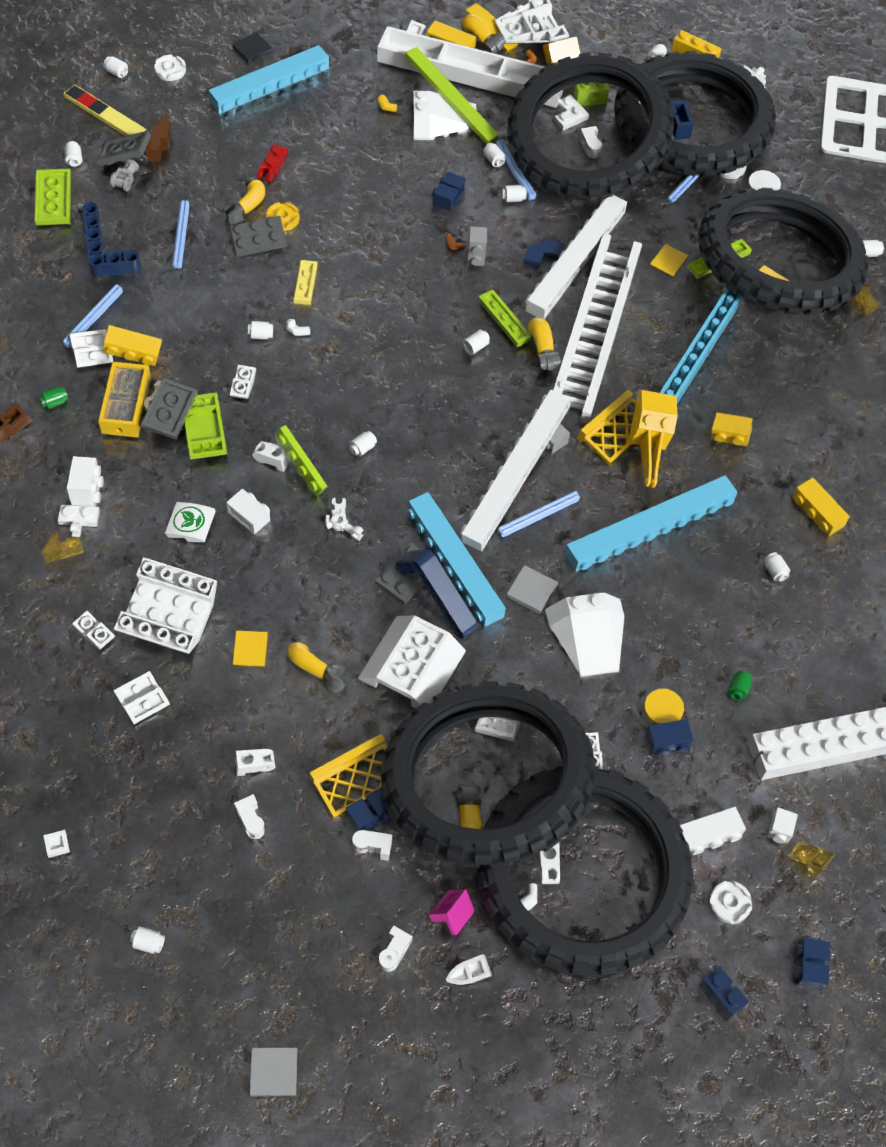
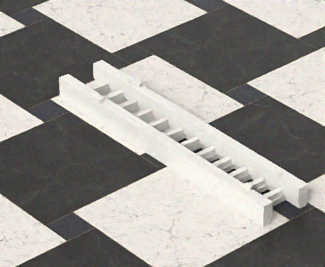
M604 233L553 390L562 395L564 390L587 396L586 401L566 396L570 398V407L583 410L581 419L583 423L587 424L590 422L642 247V243L634 241L630 257L607 252L611 235ZM604 260L624 265L626 270L603 264ZM600 273L623 278V280L618 282L599 276ZM596 285L617 290L619 293L616 295L597 290ZM592 298L615 303V306L613 308L591 301ZM590 310L593 312L611 316V319L606 320L587 314ZM586 323L605 328L607 332L602 333L583 327ZM580 336L601 341L603 346L579 341ZM576 350H578L581 352L599 356V359L596 360L593 358L575 354ZM573 363L595 369V372L591 373L572 368L571 365ZM571 377L591 383V385L588 387L569 382L567 378Z

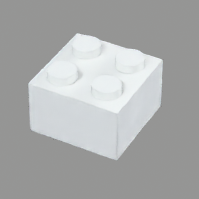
M73 456L67 485L72 506L96 507L97 503H100L101 494L99 489L103 487L104 479L100 475L101 466H98L96 458Z

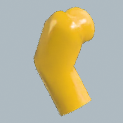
M385 95L377 97V103L382 110L397 111V104L389 103Z

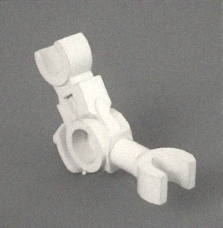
M333 498L332 507L334 510H331L332 518L330 519V515H326L325 519L327 529L333 527L336 531L345 530L355 540L360 541L363 537V534H361L363 529L359 526L353 527L348 524L345 514L346 499L343 498L342 503L337 504L335 498Z

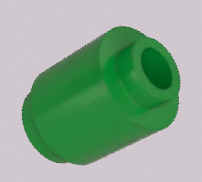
M57 386L41 392L39 400L43 408L47 407L49 410L64 404L68 400V396L63 386Z
M740 670L733 675L728 688V694L732 699L740 701L747 698L752 684L750 673Z

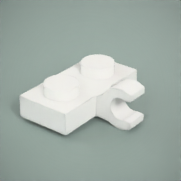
M61 505L58 523L59 525H71L72 537H80L82 526L97 527L100 509L99 507Z

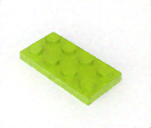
M36 170L35 224H70L71 170Z

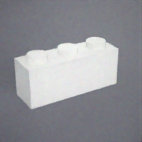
M736 807L680 825L683 829L682 835L684 840L688 842L690 852L693 855L702 853L708 847L712 849L718 848L723 845V842L729 840L730 842L738 841L746 830Z

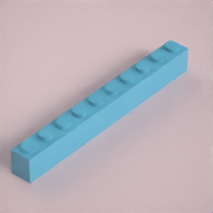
M726 288L660 393L676 396L678 404L740 306L743 299L741 295H735Z
M725 475L567 544L565 556L575 571L585 570L596 562L601 563L612 555H619L630 547L635 548L646 540L651 541L657 535L667 534L675 527H682L691 520H698L707 513L711 514L723 506H730L735 501L737 491Z

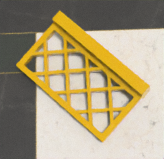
M629 389L582 428L577 436L581 443L583 441L586 442L608 465L632 445L628 443V428H631L632 425L628 424V417H633L634 413L627 412V407L631 404L635 408L636 401L632 398L633 393ZM624 416V423H616L615 417ZM604 426H611L613 434L604 433ZM616 427L625 428V435L616 434ZM593 436L601 437V444L594 443L590 438ZM604 437L613 438V445L604 444ZM616 438L625 439V445H617ZM604 449H613L614 455L609 458L605 454Z
M382 734L310 772L309 779L315 785L333 818L346 812L347 806L359 800L349 798L351 787L363 790L361 798L364 801L367 800L366 795H364L365 791L370 793L375 791L366 788L369 777L381 780L380 776L370 774L372 764L382 766V762L374 760L375 753L382 749L385 752L387 748L386 740ZM360 761L370 763L368 773L356 770L357 764ZM344 770L352 772L350 783L338 780L340 772ZM355 773L366 776L364 787L352 784ZM326 780L335 782L332 793L324 791L320 783ZM337 783L349 786L346 797L334 794ZM333 797L345 800L343 808L336 812L331 805Z

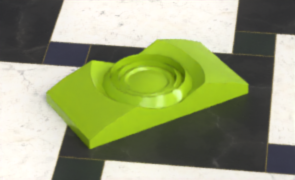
M217 393L197 395L185 420L190 460L227 455Z

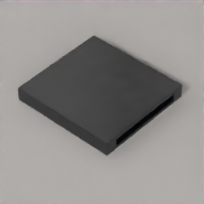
M257 32L232 43L234 49L248 63L273 51V48Z

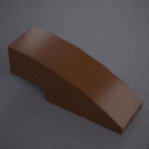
M165 114L159 120L150 134L151 138L146 146L147 160L149 162H161L162 150H169L171 130L169 114Z
M17 402L5 413H0V442L33 421Z

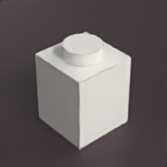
M777 808L772 816L767 837L772 838L777 843H788L793 837L798 814Z

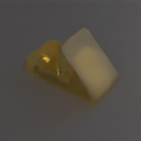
M864 284L860 292L852 299L853 303L865 315L877 310L880 306V303L870 294L873 284Z
M56 530L43 548L42 553L45 562L50 563L84 553L79 537L69 538L60 542Z
M800 840L788 854L791 861L807 867L812 878L823 872L835 857L833 853Z

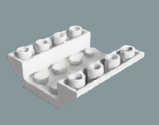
M143 557L136 574L139 582L127 611H121L114 630L189 654L199 642L214 604L217 580Z
M415 615L397 616L358 679L375 688L378 683H381L410 698L411 706L417 708L423 702L431 703L433 696L442 693L466 650L449 632Z

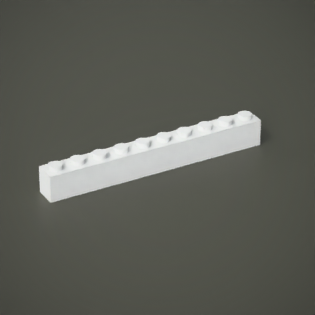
M614 195L602 199L599 208L595 209L592 217L586 220L583 229L578 230L575 239L569 242L566 251L563 250L557 262L554 261L549 273L546 272L542 282L537 283L532 295L529 294L525 300L527 304L526 312L545 319L599 248L603 233L609 234L624 215L627 201Z
M550 390L548 395L543 396L540 403L541 406L539 409H535L531 422L525 425L522 437L517 438L514 450L509 451L507 454L506 463L504 466L501 465L499 467L497 477L490 482L486 495L483 494L481 496L477 510L474 509L472 511L469 523L464 524L460 534L462 535L463 543L481 552L483 551L570 408V398L553 390Z

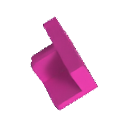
M448 890L429 914L431 921H445L451 934L457 935L474 913V907L467 890Z

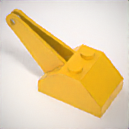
M639 389L628 443L640 445L644 485L649 487L651 484V487L655 488L661 449H666L675 431L678 416L677 399L674 395Z

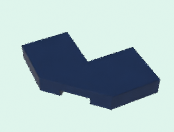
M548 239L531 245L527 249L523 262L539 267L544 255L559 259L565 244Z

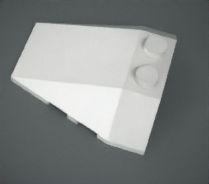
M529 0L526 5H520L514 12H508L495 20L497 28L506 40L505 43H551L569 38L564 25L558 26L553 18L550 0Z
M413 91L414 140H433L436 136L440 135L446 137L449 136V133L458 132L459 134L472 131L471 127L440 94L431 91ZM470 103L476 109V104Z
M607 593L566 597L545 609L549 629L551 632H554L559 640L558 643L568 654L570 662L580 677L619 671L624 625V612L620 599Z

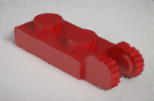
M273 144L257 171V178L262 179L266 172L268 173L266 181L271 182L287 157L288 148Z

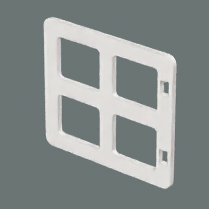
M829 76L827 78L821 137L822 152L886 164V152L875 149L876 128L886 129V118L877 116L878 95L886 96V85L837 76ZM837 88L864 92L866 94L865 114L837 110ZM835 121L862 125L864 127L862 148L834 143ZM839 149L848 150V152L839 151Z

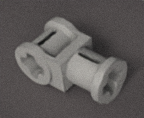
M127 159L124 162V167L118 168L112 174L110 179L111 187L117 186L123 188L124 191H129L134 180L133 174L139 169L138 164L132 159Z

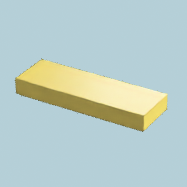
M300 260L293 298L294 304L311 305L318 262Z

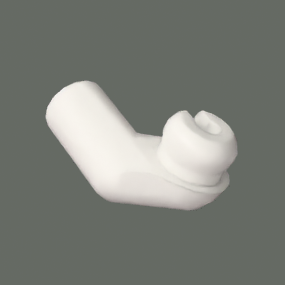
M534 883L527 884V895L520 900L528 911L537 904V884Z

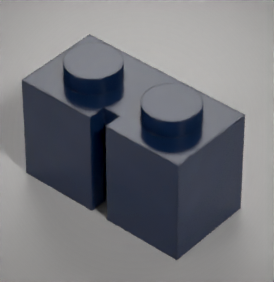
M686 101L671 102L674 115V140L690 139L694 123Z
M448 171L445 177L442 176L438 187H435L432 192L433 205L451 212L465 190L466 178Z
M688 719L649 725L646 731L651 755L665 756L670 751L684 753L691 748L694 742Z
M381 787L366 795L368 801L364 802L361 798L346 807V816L356 831H372L378 823H385L392 818L386 808Z
M804 938L797 944L795 955L798 957V965H796L794 976L797 978V986L824 990L829 985L830 965H825V962L830 961V942Z
M719 966L705 977L698 986L726 1021H728L741 1011L749 1001L737 986L731 987L733 981Z

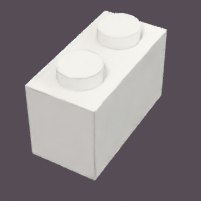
M241 489L226 502L227 512L253 534L257 533L270 521L269 508L264 503L258 502L252 493H247L244 489Z

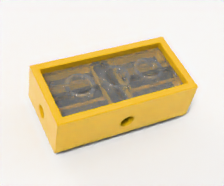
M112 363L99 417L102 434L129 437L139 436L145 409L144 400L148 396L151 382L149 365Z

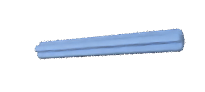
M503 139L497 140L496 145L506 155L505 162L518 184L526 187L527 199L530 201L534 200L536 193L523 175V171L517 167L508 146Z
M695 174V176L688 175L666 200L670 203L675 202L701 174Z
M187 200L180 201L172 260L173 268L178 269L182 267L189 213V202Z
M114 285L63 339V345L71 348L69 335L86 332L123 292L122 288Z
M573 491L500 526L498 532L501 537H505L579 501L580 496L576 491Z

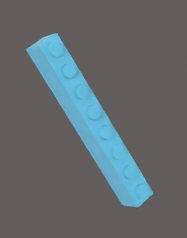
M318 45L210 89V103L221 114L329 69V56Z
M429 492L410 500L407 509L408 516L411 520L414 519L419 533L424 534L429 548H433L436 558L440 563H443L445 572L448 577H452L457 591L462 592L464 595L465 603L473 609L476 620L478 622L481 621L483 626L486 627L504 618L505 606Z

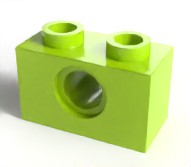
M582 83L575 85L573 95L574 99L581 106L607 104L610 89L608 83Z

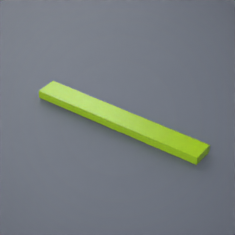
M418 47L405 52L404 56L486 145L498 139L499 134Z

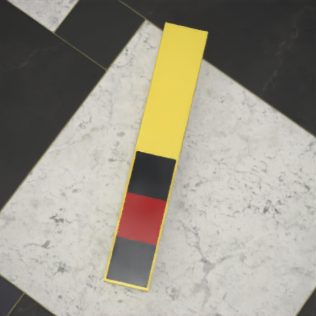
M73 85L64 92V98L125 136L147 131L144 127L76 85Z

